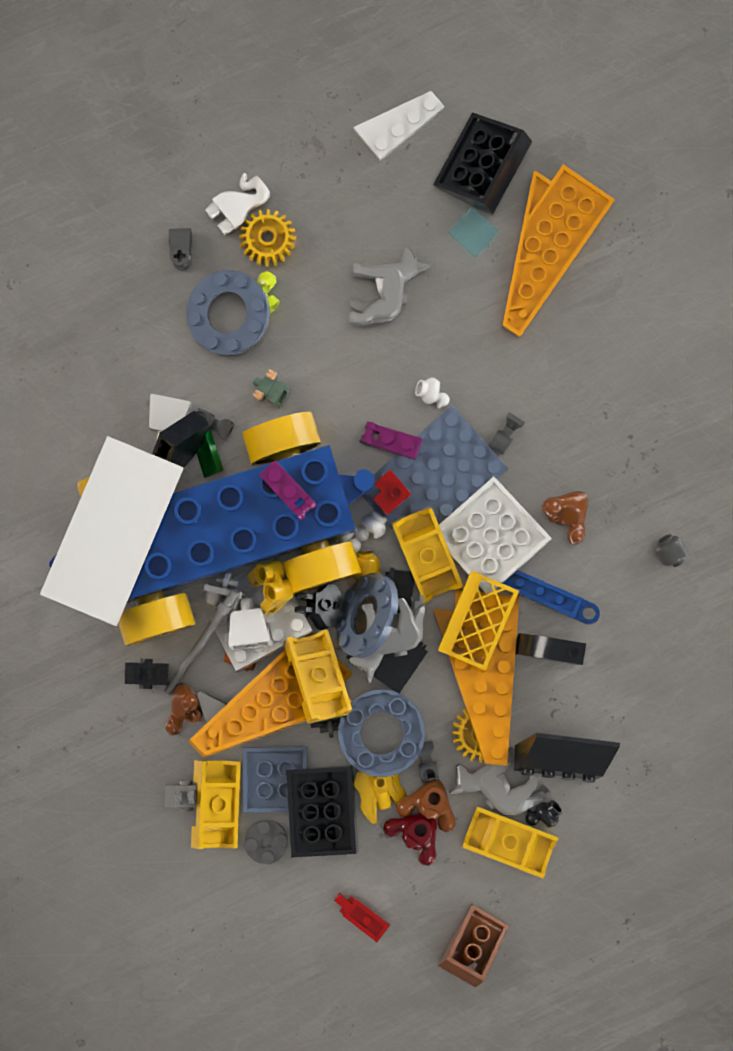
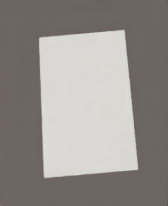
M107 436L40 595L117 626L184 468Z

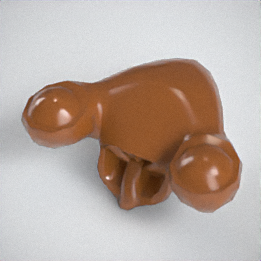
M575 491L546 499L541 507L542 511L549 516V521L558 525L570 526L567 539L571 544L582 542L585 537L584 522L588 508L587 494Z
M179 683L172 695L171 714L165 724V729L169 735L179 734L184 720L190 723L202 722L203 712L199 706L198 692L194 691L186 683Z
M440 780L427 782L413 794L400 799L396 805V811L402 817L407 818L413 813L415 808H418L419 812L427 819H438L439 829L444 832H450L456 826L446 789Z

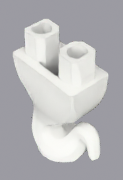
M243 173L240 179V188L243 191L247 192L255 189L257 191L256 194L225 191L212 199L213 203L206 208L205 211L212 220L220 214L225 218L224 221L217 225L224 236L232 231L237 232L244 226V221L247 219L250 211L267 202L270 191L258 176L246 182L247 175Z

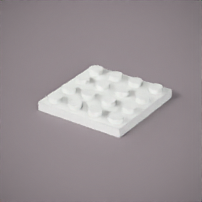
M492 477L439 524L451 557L468 575L472 570L500 583L505 582L552 540L545 530L495 477ZM481 580L479 587L485 594L493 592L491 584Z
M274 558L268 559L265 562L273 561ZM252 568L233 578L232 580L238 581V586H230V588L247 592L246 598L253 599V608L256 609L261 608L260 604L265 599L263 595L264 585L251 587L247 575L254 569ZM205 593L198 597L211 621L217 612L216 608L218 605L206 603ZM226 595L220 596L219 604L226 599ZM294 595L279 611L265 615L273 646L232 651L228 645L231 612L241 611L240 605L237 610L231 609L229 614L223 617L215 632L237 673L284 648V641L287 637L292 636L297 639L313 632L304 614L294 612L295 607L299 606Z

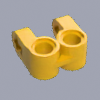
M279 560L257 564L247 575L251 587L264 585L263 595L265 599L260 604L264 615H270L279 611L293 597V589L289 580L283 579L285 574L284 568Z

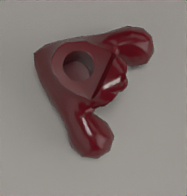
M416 813L407 818H390L385 822L383 826L385 835L391 838L403 832L402 839L407 848L421 849L418 853V861L422 865L430 866L435 862L437 857L435 849L436 819H427L423 814Z

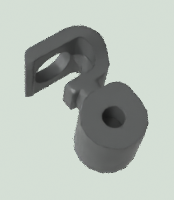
M198 408L197 413L209 423L207 431L212 429L224 441H227L235 424L228 419H215V415Z
M510 412L506 417V426L503 430L497 431L489 444L490 447L501 454H504L512 442L511 436L514 431L525 424L524 421Z
M432 740L424 742L419 754L421 764L418 766L422 783L439 780L436 761H432L431 758L434 749Z

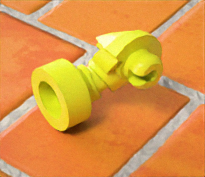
M268 271L262 272L257 279V283L266 295L276 283V277ZM267 295L271 314L277 308L280 301L274 295Z

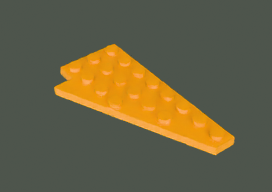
M463 590L455 591L454 609ZM477 592L475 594L474 599L479 598ZM480 592L481 596L486 595L484 592ZM497 593L501 605L510 602L512 595ZM495 594L483 598L487 610L499 606ZM517 595L486 671L448 655L484 763L488 765L507 766L520 595ZM480 600L473 602L470 606L473 616L485 612ZM508 605L503 607L504 612H506ZM434 608V616L441 637L445 633L454 610ZM500 608L488 613L493 625L501 622L503 619ZM469 612L467 613L465 619L470 618ZM486 614L474 618L478 630L491 626ZM472 620L463 623L461 629L464 636L476 632ZM500 625L494 627L496 633ZM492 628L480 633L484 645L494 640L495 635ZM460 632L457 636V639L462 637ZM478 634L466 638L470 650L482 646ZM464 640L456 642L452 648V652L459 655L468 651ZM491 645L486 647L487 652L489 651ZM484 649L472 652L474 661L483 664L486 659ZM469 654L464 655V657L471 659Z
M310 633V634H308V635H306V636H304V637L312 636V635H314V634H313V633ZM286 650L275 658L188 741L203 758L306 722L301 704L303 697L292 662L289 663ZM337 658L343 681L345 682L353 673Z

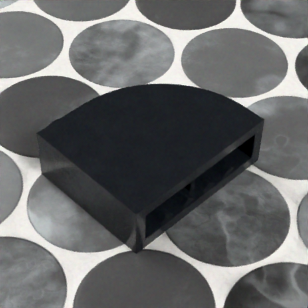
M192 411L159 433L152 455L184 468L201 446L209 423L196 411Z
M518 633L515 655L583 665L586 643Z
M420 641L416 648L407 650L408 655L395 657L394 653L384 654L373 677L393 691L400 693L428 653L425 650L427 645ZM347 655V656H346L347 659H350L351 657H353V656H350V655Z

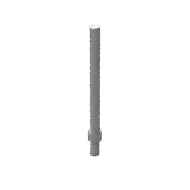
M232 588L226 599L220 602L216 608L217 612L164 689L168 695L173 693L218 624L231 611V605L239 595L236 589Z

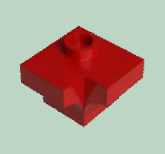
M391 470L374 483L380 493L373 500L386 515L397 509L411 496L410 491Z

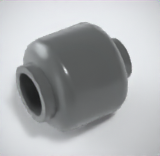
M668 534L657 541L658 545L655 551L665 566L673 565V567H677L685 561L687 549L678 536Z

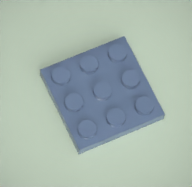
M243 747V813L289 812L286 770L308 768L307 747Z

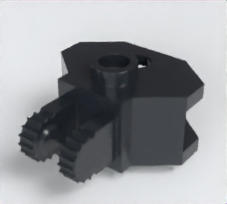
M326 584L319 587L313 594H295V599L307 601V607L297 606L294 612L306 614V617L312 620L317 629L325 630L328 627H334L341 620L343 615V595L337 585Z
M140 659V663H125V684H137L139 689H152V685H168L169 664L153 663V659Z

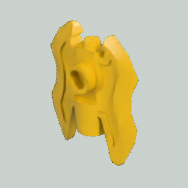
M358 770L355 776L353 786L360 794V809L371 824L377 823L376 803L379 810H384L392 807L391 799L396 806L400 799L407 797L405 789L400 784L399 773L387 777H377Z

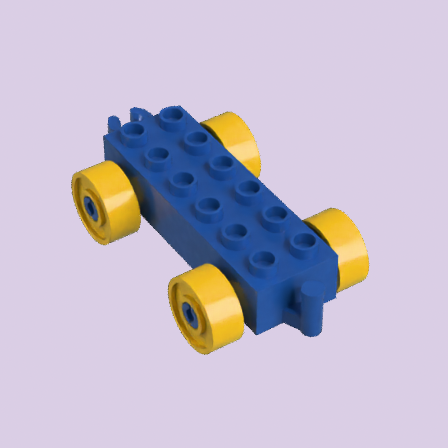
M300 412L283 416L245 430L242 433V437L251 465H266L173 493L127 603L135 601L136 607L123 611L118 622L124 645L138 644L196 625L187 594L182 593L164 598L163 592L300 549L302 552L301 556L282 563L286 579L289 580L292 586L293 594L313 590L360 574L361 569L352 542L330 546L328 541L356 532L349 505L361 495L367 494L372 490L374 485L373 474L363 469L357 471L355 476L339 475L330 445L311 450L321 444L312 412ZM276 460L318 505L313 510L310 509L305 514L306 517L303 520H300L259 476L271 462ZM90 477L76 484L80 499ZM300 498L295 505L299 508L305 502ZM56 555L49 562L50 568L52 567Z

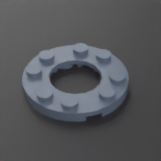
M221 270L206 276L192 291L187 305V323L192 336L203 348L219 355L230 356L246 352L262 338L270 318L269 301L261 286L251 276L235 270ZM223 292L238 294L244 300L247 309L244 323L238 330L232 333L218 332L211 325L208 317L211 302Z
M379 573L367 574L360 577L353 587L345 593L343 615L341 620L335 625V629L337 630L339 646L346 654L359 658L368 657L375 653L389 636L393 628L390 626L393 621V614L397 615L398 610L397 589L389 577ZM374 595L377 600V613L373 624L363 634H357L354 629L356 626L354 621L359 614L358 606L363 605V599L367 596L371 597Z
M372 690L356 697L350 703L352 711L346 716H341L338 728L339 744L346 759L356 769L371 776L387 777L406 770L418 758L425 740L424 722L417 707L405 696L391 690ZM376 712H387L394 715L400 721L403 728V738L400 745L395 751L388 754L378 755L370 752L361 740L360 729L363 722L369 715Z

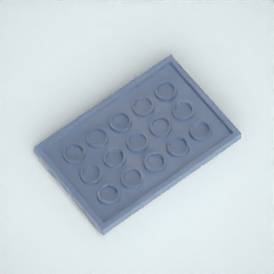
M451 406L417 436L422 438L423 441L416 460L396 454L373 475L375 483L391 470L410 491L411 496L388 515L373 500L380 493L375 485H373L369 493L361 496L376 512L387 518L386 524L392 530L393 527L390 522L429 506L433 509L437 522L440 524L492 477L498 479L509 468L456 409Z

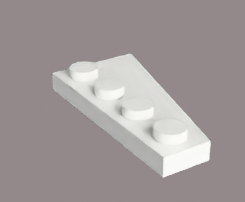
M429 91L353 127V130L378 160L381 161L439 114L445 106L432 91Z

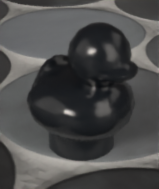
M551 800L548 803H539L535 811L528 809L525 819L527 824L531 826H536L541 820L546 827L551 828L558 824L559 816L563 812L559 804Z

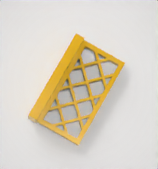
M471 570L437 650L486 671L519 590ZM481 580L490 583L493 592L481 596L478 589ZM494 585L500 587L501 589L495 590ZM503 590L512 592L513 595L510 602L501 605L497 593ZM477 592L479 598L474 599L475 594ZM495 594L499 606L487 610L483 598ZM480 600L485 612L473 616L470 606L473 602ZM508 605L506 612H504L503 607ZM500 608L503 619L501 622L493 625L488 613ZM469 612L470 618L465 619L467 613ZM486 614L491 626L478 630L474 618ZM472 620L476 632L464 636L461 627L464 622ZM500 625L496 633L494 627ZM492 628L495 635L494 640L484 645L480 633ZM460 632L462 637L457 639V636ZM478 634L482 646L470 650L466 638ZM464 640L468 651L460 655L452 652L454 644ZM491 645L489 651L487 652L486 647ZM483 648L486 659L483 664L474 661L472 652ZM469 654L471 659L464 657V655Z

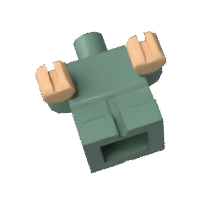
M269 369V373H266L263 380L258 377L254 379L253 385L258 388L255 390L256 394L253 393V397L260 402L266 399L269 403L280 409L291 390L285 384L277 381V373Z

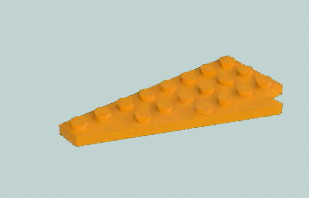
M564 164L552 181L536 170L532 175L502 327L518 338L521 337L615 201L614 198Z

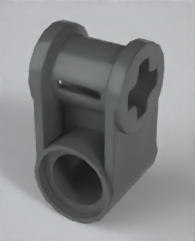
M191 228L169 229L171 261L176 269L186 270L191 265ZM180 255L184 256V258H182V262H178L177 260L180 258Z

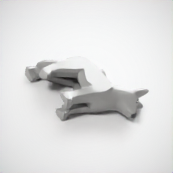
M409 248L404 249L402 261L397 264L386 263L376 267H363L358 263H354L353 277L375 281L380 298L362 302L358 301L355 297H351V308L362 313L350 312L349 324L366 326L373 323L393 321L400 314L401 306L406 305L407 293L403 292L404 283L418 273L428 270L430 264L420 263Z
M423 595L411 597V602L413 603L412 611L404 598L398 599L400 616L397 629L392 628L386 641L372 655L365 658L351 657L349 659L350 664L367 673L369 683L372 681L374 672L384 654L394 653L395 657L408 655L407 650L416 648L423 639V618L425 613ZM372 603L361 605L367 619L366 631L373 624L376 617Z
M513 747L508 748L507 766L486 764L476 772L471 773L465 766L458 764L456 766V787L449 792L452 795L462 792H482L488 798L485 802L493 812L497 809L503 815L517 816L530 807L543 802L545 798L552 794L544 784L537 792H534L540 781L535 773L530 776L526 784L510 789L504 771L514 761L515 750Z

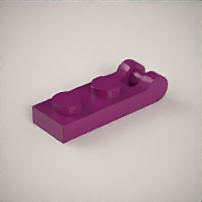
M366 422L364 427L366 431L364 435H361L360 443L416 460L423 441L422 438L379 426L373 422ZM373 433L379 434L377 440L372 438Z
M276 460L259 474L265 483L300 520L306 517L305 514L310 509L313 510L318 506ZM302 498L305 503L298 508L295 503Z

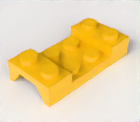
M430 506L390 522L420 595H423V603L449 590L463 587L433 509Z
M328 629L312 636L297 639L292 636L287 637L284 641V647L289 663L292 662L303 697L301 704L307 724L348 715L352 711V707Z
M194 760L193 782H197L196 826H192L191 848H237L241 761Z
M476 806L462 847L544 879L548 861L559 838Z

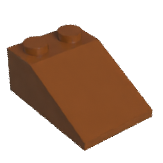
M471 904L448 944L438 966L468 984L477 987L484 982L509 925Z

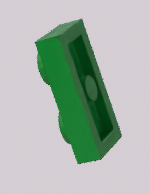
M211 430L207 431L201 446L196 452L204 478L224 471Z

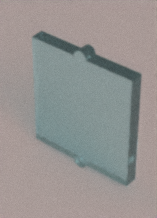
M473 207L462 218L460 217L458 219L459 222L449 231V234L474 257L485 247H489V243L499 233Z

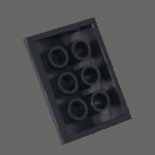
M472 112L433 185L479 210L494 214L532 140L522 129Z
M535 733L515 745L514 771H520L521 775L532 776L534 773L542 774L544 778L562 776L563 780L581 778L583 782L593 783L604 776L620 748V743Z
M353 765L286 770L291 858L357 854L358 837Z

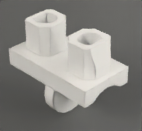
M227 572L224 578L217 576L216 582L221 583L222 586L210 583L204 585V590L207 591L206 603L219 605L220 596H228L232 590L230 586H238V581L232 580V573ZM237 590L239 595L231 605L232 609L237 610L239 608L240 600L246 598L247 592Z

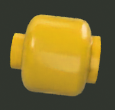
M373 551L357 553L361 573L354 576L356 579L370 573L381 574L380 558Z

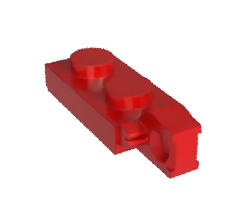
M340 893L335 897L334 901L342 907L339 912L343 914V917L375 942H378L390 927L388 922L357 898L350 896L347 899Z

